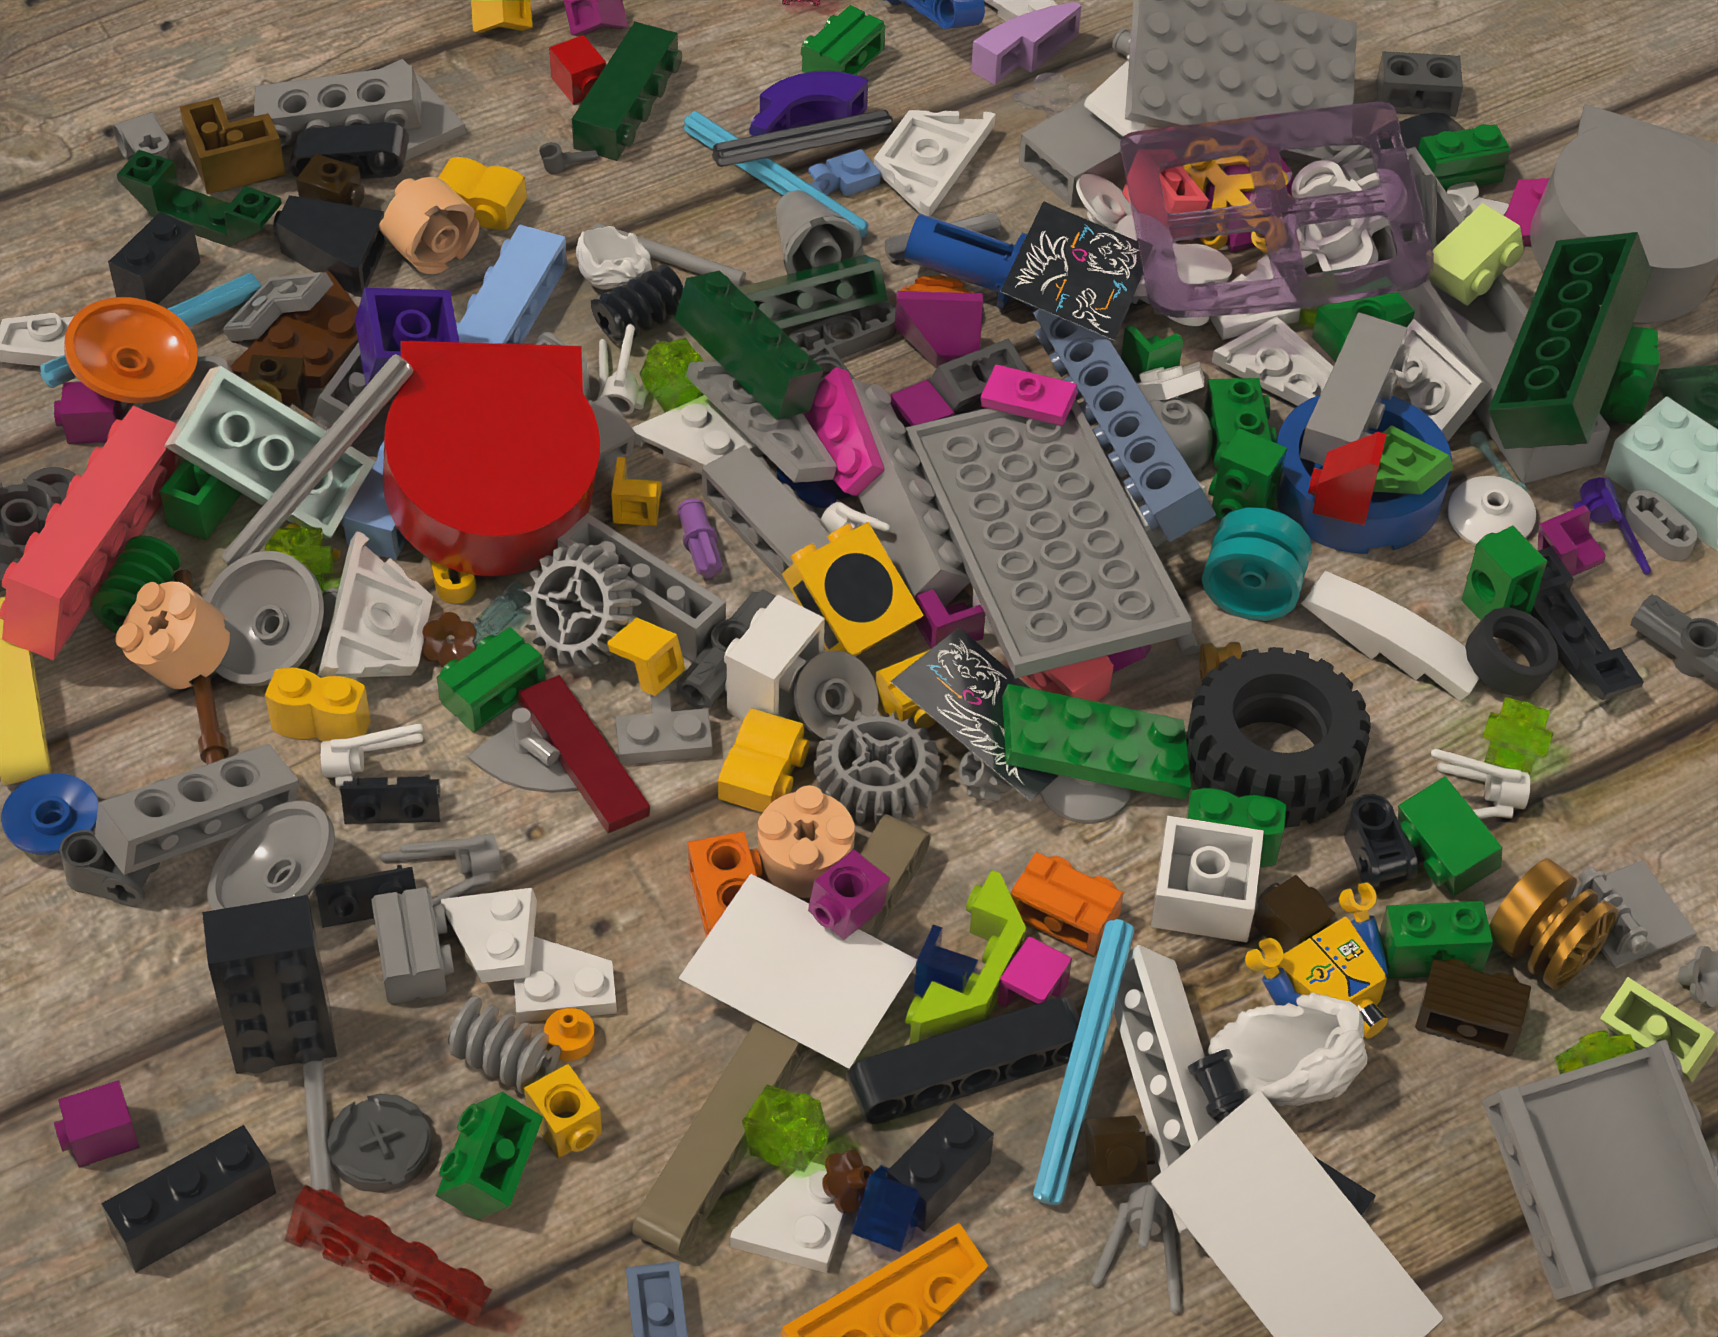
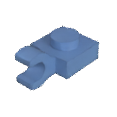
M862 149L828 159L826 165L821 163L815 164L808 169V173L816 181L809 184L826 195L839 189L844 196H848L880 185L881 172Z

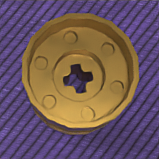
M1545 858L1533 866L1512 888L1497 909L1489 927L1493 944L1511 958L1517 959L1534 947L1528 961V971L1534 975H1539L1545 971L1543 982L1553 990H1559L1583 971L1600 952L1616 922L1618 908L1608 901H1603L1597 905L1599 894L1591 889L1583 891L1570 901L1577 885V878L1552 859Z

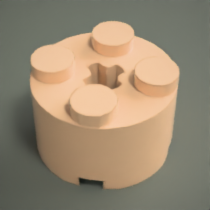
M425 177L415 181L412 178H408L400 182L396 187L395 197L386 209L384 218L379 225V231L418 271L425 274H437L449 269L445 263L455 257L461 260L468 254L477 239L479 221L475 218L474 213L476 212L442 179Z
M149 582L139 590L136 598L137 601L128 612L123 625L118 629L115 642L122 648L125 656L167 687L185 689L193 686L189 681L200 674L206 678L214 672L224 658L230 642V632L225 629L224 620L227 619L224 613L183 583L165 582L157 584L156 582Z
M810 785L800 787L796 792L786 794L774 800L764 810L758 820V852L762 865L761 879L795 897L811 899L814 881L854 850L855 825L848 810L833 797L823 794L819 788Z

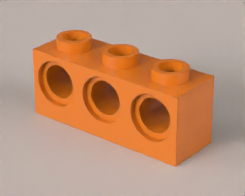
M744 831L688 842V870L706 937L749 875L753 874L757 877H762V865L758 849L749 850Z

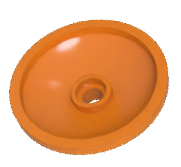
M116 297L94 302L84 307L73 317L65 334L64 353L72 372L88 388L113 400L127 403H151L167 399L180 392L190 382L196 369L198 349L196 340L188 326L170 310L147 300Z

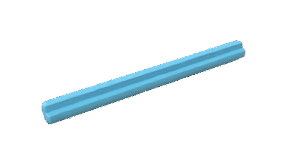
M693 111L690 116H686L684 119L685 132L713 149L716 143L739 139L698 111ZM764 158L735 164L783 196L788 192L796 190L808 193L850 221L858 229L862 238L867 236L869 224L866 220L772 159Z
M247 273L170 307L168 310L177 315L190 327L248 301L258 291L261 284L252 273ZM65 354L42 364L40 367V376L50 388L76 378L66 361Z
M1115 919L1108 921L1103 932L1033 1192L1034 1199L1046 1205H1060L1065 1195L1135 931L1133 925L1126 923L1124 920Z

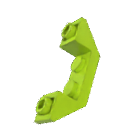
M991 869L983 886L976 884L973 887L966 904V911L971 913L969 933L988 940L982 957V963H985L980 975L976 973L971 974L963 993L932 981L923 998L916 996L909 1007L905 1023L911 1026L909 1044L990 1019L997 1005L1000 978L1024 944L1026 926L1001 873Z

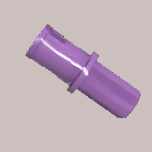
M694 498L687 499L679 504L677 510L685 533L683 545L686 550L691 552L696 572L701 574L704 579H712L713 575L719 574L722 571V562L716 547L718 535L716 530L709 524L703 501Z

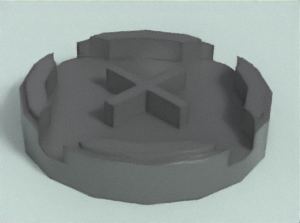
M381 1093L367 1096L368 1100L362 1101L355 1105L354 1101L343 1108L332 1122L327 1140L332 1167L340 1178L358 1190L378 1193L401 1188L417 1178L428 1163L432 1148L429 1124L419 1107L401 1096Z

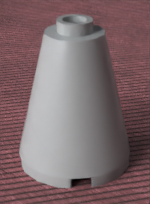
M800 190L791 191L782 196L778 201L775 215L787 274L864 255L862 237L858 229L850 221L808 193Z

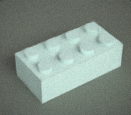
M218 366L209 369L164 447L264 506L327 431L224 367ZM350 446L288 517L287 521L301 526L307 533L317 539L331 538L375 461Z
M1666 396L1615 440L1604 475L1630 493L1638 490H1650L1661 495L1693 524L1697 530V538L1718 551V429Z

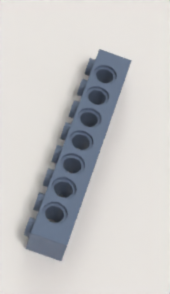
M1042 309L1033 312L1041 326L1040 329L1035 331L1037 338L1046 353L1055 350V352L1048 356L1060 377L1069 374L1063 380L1077 383L1078 394L1076 400L1084 399V401L1078 404L1089 425L1092 426L1098 422L1099 426L1092 430L1105 452L1111 448L1114 449L1107 456L1120 478L1129 474L1130 477L1124 480L1123 483L1134 502L1138 504L1143 500L1146 504L1139 507V510L1150 529L1154 531L1160 527L1170 543L1216 516L1195 476L1109 338Z

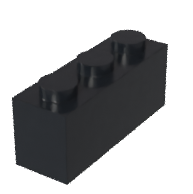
M242 1125L106 1200L101 1205L113 1237L133 1270L137 1273L275 1195L276 1189L269 1162L246 1127Z

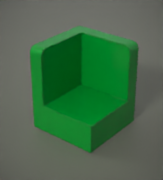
M1131 325L1124 330L1121 359L1129 372L1140 382L1139 374L1160 367L1168 369L1180 366L1184 339L1178 333L1162 340L1157 335L1146 339L1134 325Z

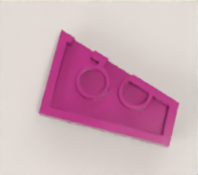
M835 367L819 383L809 412L803 413V415L837 465L833 480L845 493L857 496L885 468L850 374L844 369Z

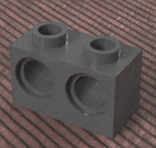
M1382 51L1376 80L1378 112L1419 115L1440 112L1456 117L1463 90L1460 56Z
M1008 338L939 365L929 382L953 410L954 416L985 409L981 405L980 397L995 365L1026 372L1029 371Z

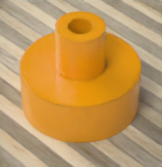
M560 1009L554 1012L545 1023L544 1033L549 1035L547 1050L549 1051L553 1046L559 1045L561 1048L560 1060H579L588 1055L594 1047L595 1030L593 1020L586 1012L580 1009Z

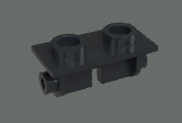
M425 774V776L397 777L396 785H388V777L359 778V776H353L352 781H344L343 786H340L344 824L440 822L438 799L441 794L440 779H431L430 774Z
M397 865V869L333 881L325 878V883L317 884L315 887L322 928L373 919L374 913L371 899L375 895L393 892L402 894L405 890L416 889L413 868H402V865Z

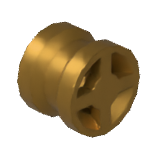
M1211 642L1201 644L1199 653L1201 684L1202 679L1208 672L1215 668L1218 669L1219 663L1234 655L1237 659L1241 658L1242 648L1240 642H1229L1225 647H1216Z

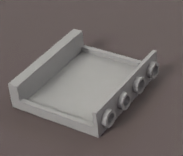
M1662 1040L1647 1048L1521 1087L1517 1085L1482 1099L1555 1300L1718 1247V1159L1711 1150H1708L1701 1132L1702 1119L1700 1112L1694 1102L1688 1098L1682 1082L1683 1070L1680 1060L1674 1052L1670 1051L1667 1040Z

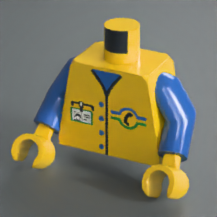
M1369 883L1358 884V892L1361 895L1360 905L1354 900V894L1350 888L1343 890L1339 897V904L1342 909L1353 913L1354 920L1350 921L1345 916L1284 954L1280 943L1275 939L1267 938L1259 941V946L1265 954V959L1258 949H1253L1247 952L1245 962L1251 970L1256 972L1263 971L1262 981L1276 1006H1284L1287 1003L1298 1006L1297 998L1303 994L1309 995L1310 993L1351 1001L1362 1014L1364 1037L1369 1039L1377 1035L1388 1023L1386 1015L1377 1007L1384 992L1388 970L1376 918L1368 913V910L1376 903V891Z

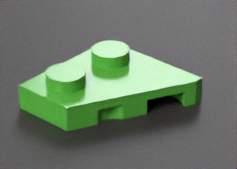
M1391 425L1382 432L1386 433L1387 436L1373 492L1423 494L1454 468L1451 458L1439 449Z

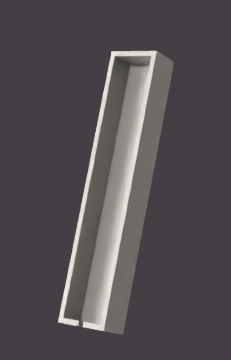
M1415 147L1382 155L1379 172L1393 174L1399 179L1407 193V205L1402 215L1395 222L1373 233L1372 239L1378 252L1377 264L1391 286L1415 310L1413 319L1424 325L1491 387L1474 411L1522 484L1599 464L1610 431V427L1600 413L1588 444L1515 449L1503 448L1488 409L1528 309L1503 273L1494 280L1492 286L1485 294L1477 296L1468 306L1430 283L1427 266L1423 263L1415 264L1411 259L1412 199L1415 176L1422 172L1425 175L1433 174V172ZM1376 157L1343 164L1342 171L1348 181L1351 179L1358 181L1370 174L1377 173L1379 162ZM1438 179L1436 246L1465 220Z

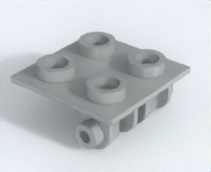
M1643 860L1606 875L1603 871L1597 872L1594 867H1590L1582 871L1578 876L1581 884L1575 888L1570 901L1583 891L1591 889L1599 894L1597 905L1603 901H1608L1618 908L1616 922L1601 949L1614 969L1687 940L1697 934Z

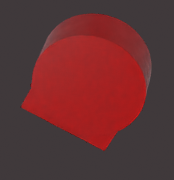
M401 341V357L412 366L413 373L399 388L388 412L385 425L383 492L386 505L395 525L411 545L423 555L438 564L462 573L481 576H503L527 571L541 565L540 559L545 556H553V550L558 548L557 539L570 530L589 512L600 456V434L593 409L583 393L582 346Z

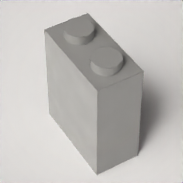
M1086 98L1021 133L1019 164L1070 207L1081 202L1077 193L1076 183L1082 175L1095 174L1114 183L1130 174L1137 154L1144 153V147L1137 148L1086 108L1084 106Z

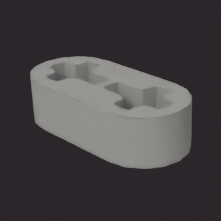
M1650 490L1633 492L1629 496L1624 510V516L1632 531L1664 559L1671 561L1687 559L1692 553L1698 536L1693 524L1656 492Z

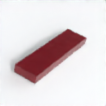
M560 675L519 691L518 702L522 708L530 711L531 721L543 739L560 751L558 761L608 834L650 816L649 803Z

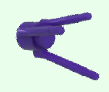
M1603 477L1593 478L1585 482L1579 492L1581 501L1574 503L1573 509L1586 505L1591 512L1590 519L1595 523H1607L1615 519L1642 572L1646 575L1650 574L1651 568L1624 516L1613 482Z

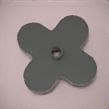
M48 467L35 471L26 479H23V483L20 485L3 487L2 482L0 483V592L6 590L2 587V579L6 569L11 562L18 563L23 557L24 549L30 536L34 532L40 534L45 527L46 518L55 503L61 504L64 501L70 482L76 475L74 472L60 467Z

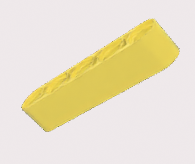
M6 596L0 597V609ZM0 619V777L3 786L25 782L37 776L52 774L33 652L2 640L4 620Z

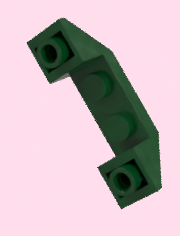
M138 150L117 174L118 181L153 217L162 212L193 226L196 236L228 247H232L261 230L282 204L280 197L248 186H244L231 203L178 185L174 161L142 150Z

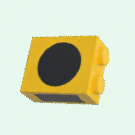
M869 522L856 529H853L850 523L840 527L827 536L830 543L819 549L815 547L814 543L805 546L790 556L793 564L781 573L799 605L825 618L824 647L826 651H842L856 657L909 627L924 616Z

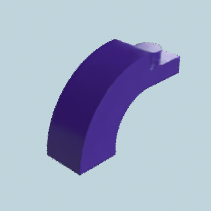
M816 71L797 74L780 80L760 94V113L756 114L753 118L749 133L751 136L864 114L868 104V79L843 72Z

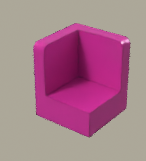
M1028 936L1000 978L997 1004L1007 1008L1016 993L1037 1004L1046 1002L1050 995L1060 998L1069 983L1072 958Z

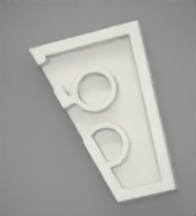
M56 313L2 319L0 324V362L41 366L64 355L66 330L74 316L60 318Z
M1277 316L1214 350L1212 363L1241 378H1259L1261 388L1297 406L1322 393L1334 367Z

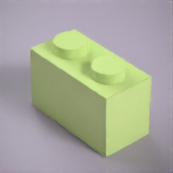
M1482 203L1425 257L1430 283L1468 306L1477 296L1485 294L1492 286L1494 280L1507 268L1513 267L1520 260L1524 253L1521 226Z
M1629 977L1626 978L1600 1017L1608 1029L1639 1049L1647 1048L1662 1040H1667L1670 1051L1674 1052L1680 1060L1683 1077L1692 1083L1718 1046V1036L1714 1031Z

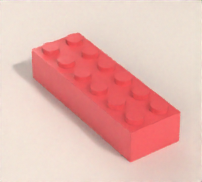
M132 406L122 421L119 419L115 420L109 431L107 442L102 448L97 446L93 450L83 475L77 474L73 477L68 487L66 498L61 504L55 503L47 515L45 527L40 534L34 532L30 536L25 546L23 557L18 563L11 562L6 569L2 579V587L6 589V598L0 609V619L4 620L2 640L54 661L90 609L92 597L99 591L100 584L107 578L108 571L115 565L116 559L123 552L126 542L134 536L141 535L161 507L160 490L176 471L178 454L164 447L177 423Z

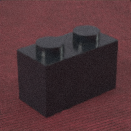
M159 212L108 261L116 297L138 298L159 304L201 263L194 227L162 212Z
M953 1103L887 1170L885 1202L925 1232L990 1164L994 1133L957 1104Z

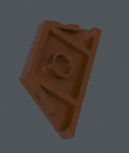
M324 271L333 282V285L311 310L282 313L230 366L235 375L241 377L242 372H248L252 355L304 358L308 388L323 389L359 342L355 323L358 307L331 272Z

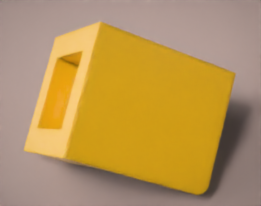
M471 0L474 32L483 33L497 27L519 31L533 28L531 0Z
M617 457L611 493L613 523L657 526L662 483L654 480L627 479L626 457Z
M637 617L607 642L610 652L635 662L641 690L653 696L658 695L686 670L677 634Z

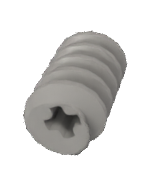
M476 995L471 997L451 1025L448 1037L451 1055L459 1060L467 1059L469 1065L476 1069L483 1068L484 1073L492 1078L500 1077L501 1082L509 1087L517 1086L518 1092L525 1095L524 1088L554 1071L561 1052L560 1046H553L547 1051L549 1035L543 1031L537 1034L532 1041H529L532 1034V1026L526 1022L513 1032L515 1017L511 1014L505 1015L496 1023L499 1008L493 1004L479 1014L482 1007V999Z

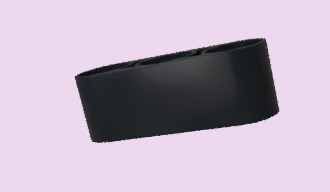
M394 123L305 129L298 133L289 165L290 171L297 178L313 156L319 154L359 167L361 179L397 176L404 167L409 134L403 127Z

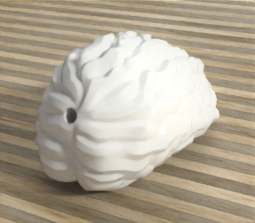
M1310 993L1309 995L1303 994L1297 998L1298 1006L1287 1003L1284 1006L1269 1005L1256 1007L1254 1010L1248 1009L1246 1012L1242 1011L1238 1014L1235 1022H1229L1224 1026L1223 1030H1220L1215 1037L1211 1038L1208 1053L1211 1055L1221 1050L1230 1049L1233 1055L1230 1059V1064L1241 1088L1248 1089L1250 1096L1257 1090H1260L1273 1105L1300 1106L1315 1101L1321 1102L1333 1097L1337 1098L1346 1091L1351 1082L1367 1064V1054L1363 1040V1017L1357 1006L1351 1001Z

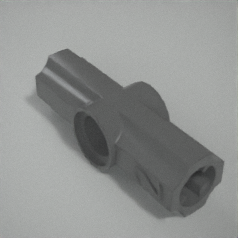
M764 589L760 592H752L730 619L720 621L713 627L711 642L677 681V691L685 698L688 704L697 709L710 708L725 691L727 664L724 662V656L728 646L735 638L741 639L750 628L751 621L760 608L766 609L776 595Z
M1651 594L1642 602L1638 611L1633 615L1630 626L1672 653L1675 667L1681 673L1696 678L1706 676L1718 685V624L1707 618L1691 619L1657 595Z

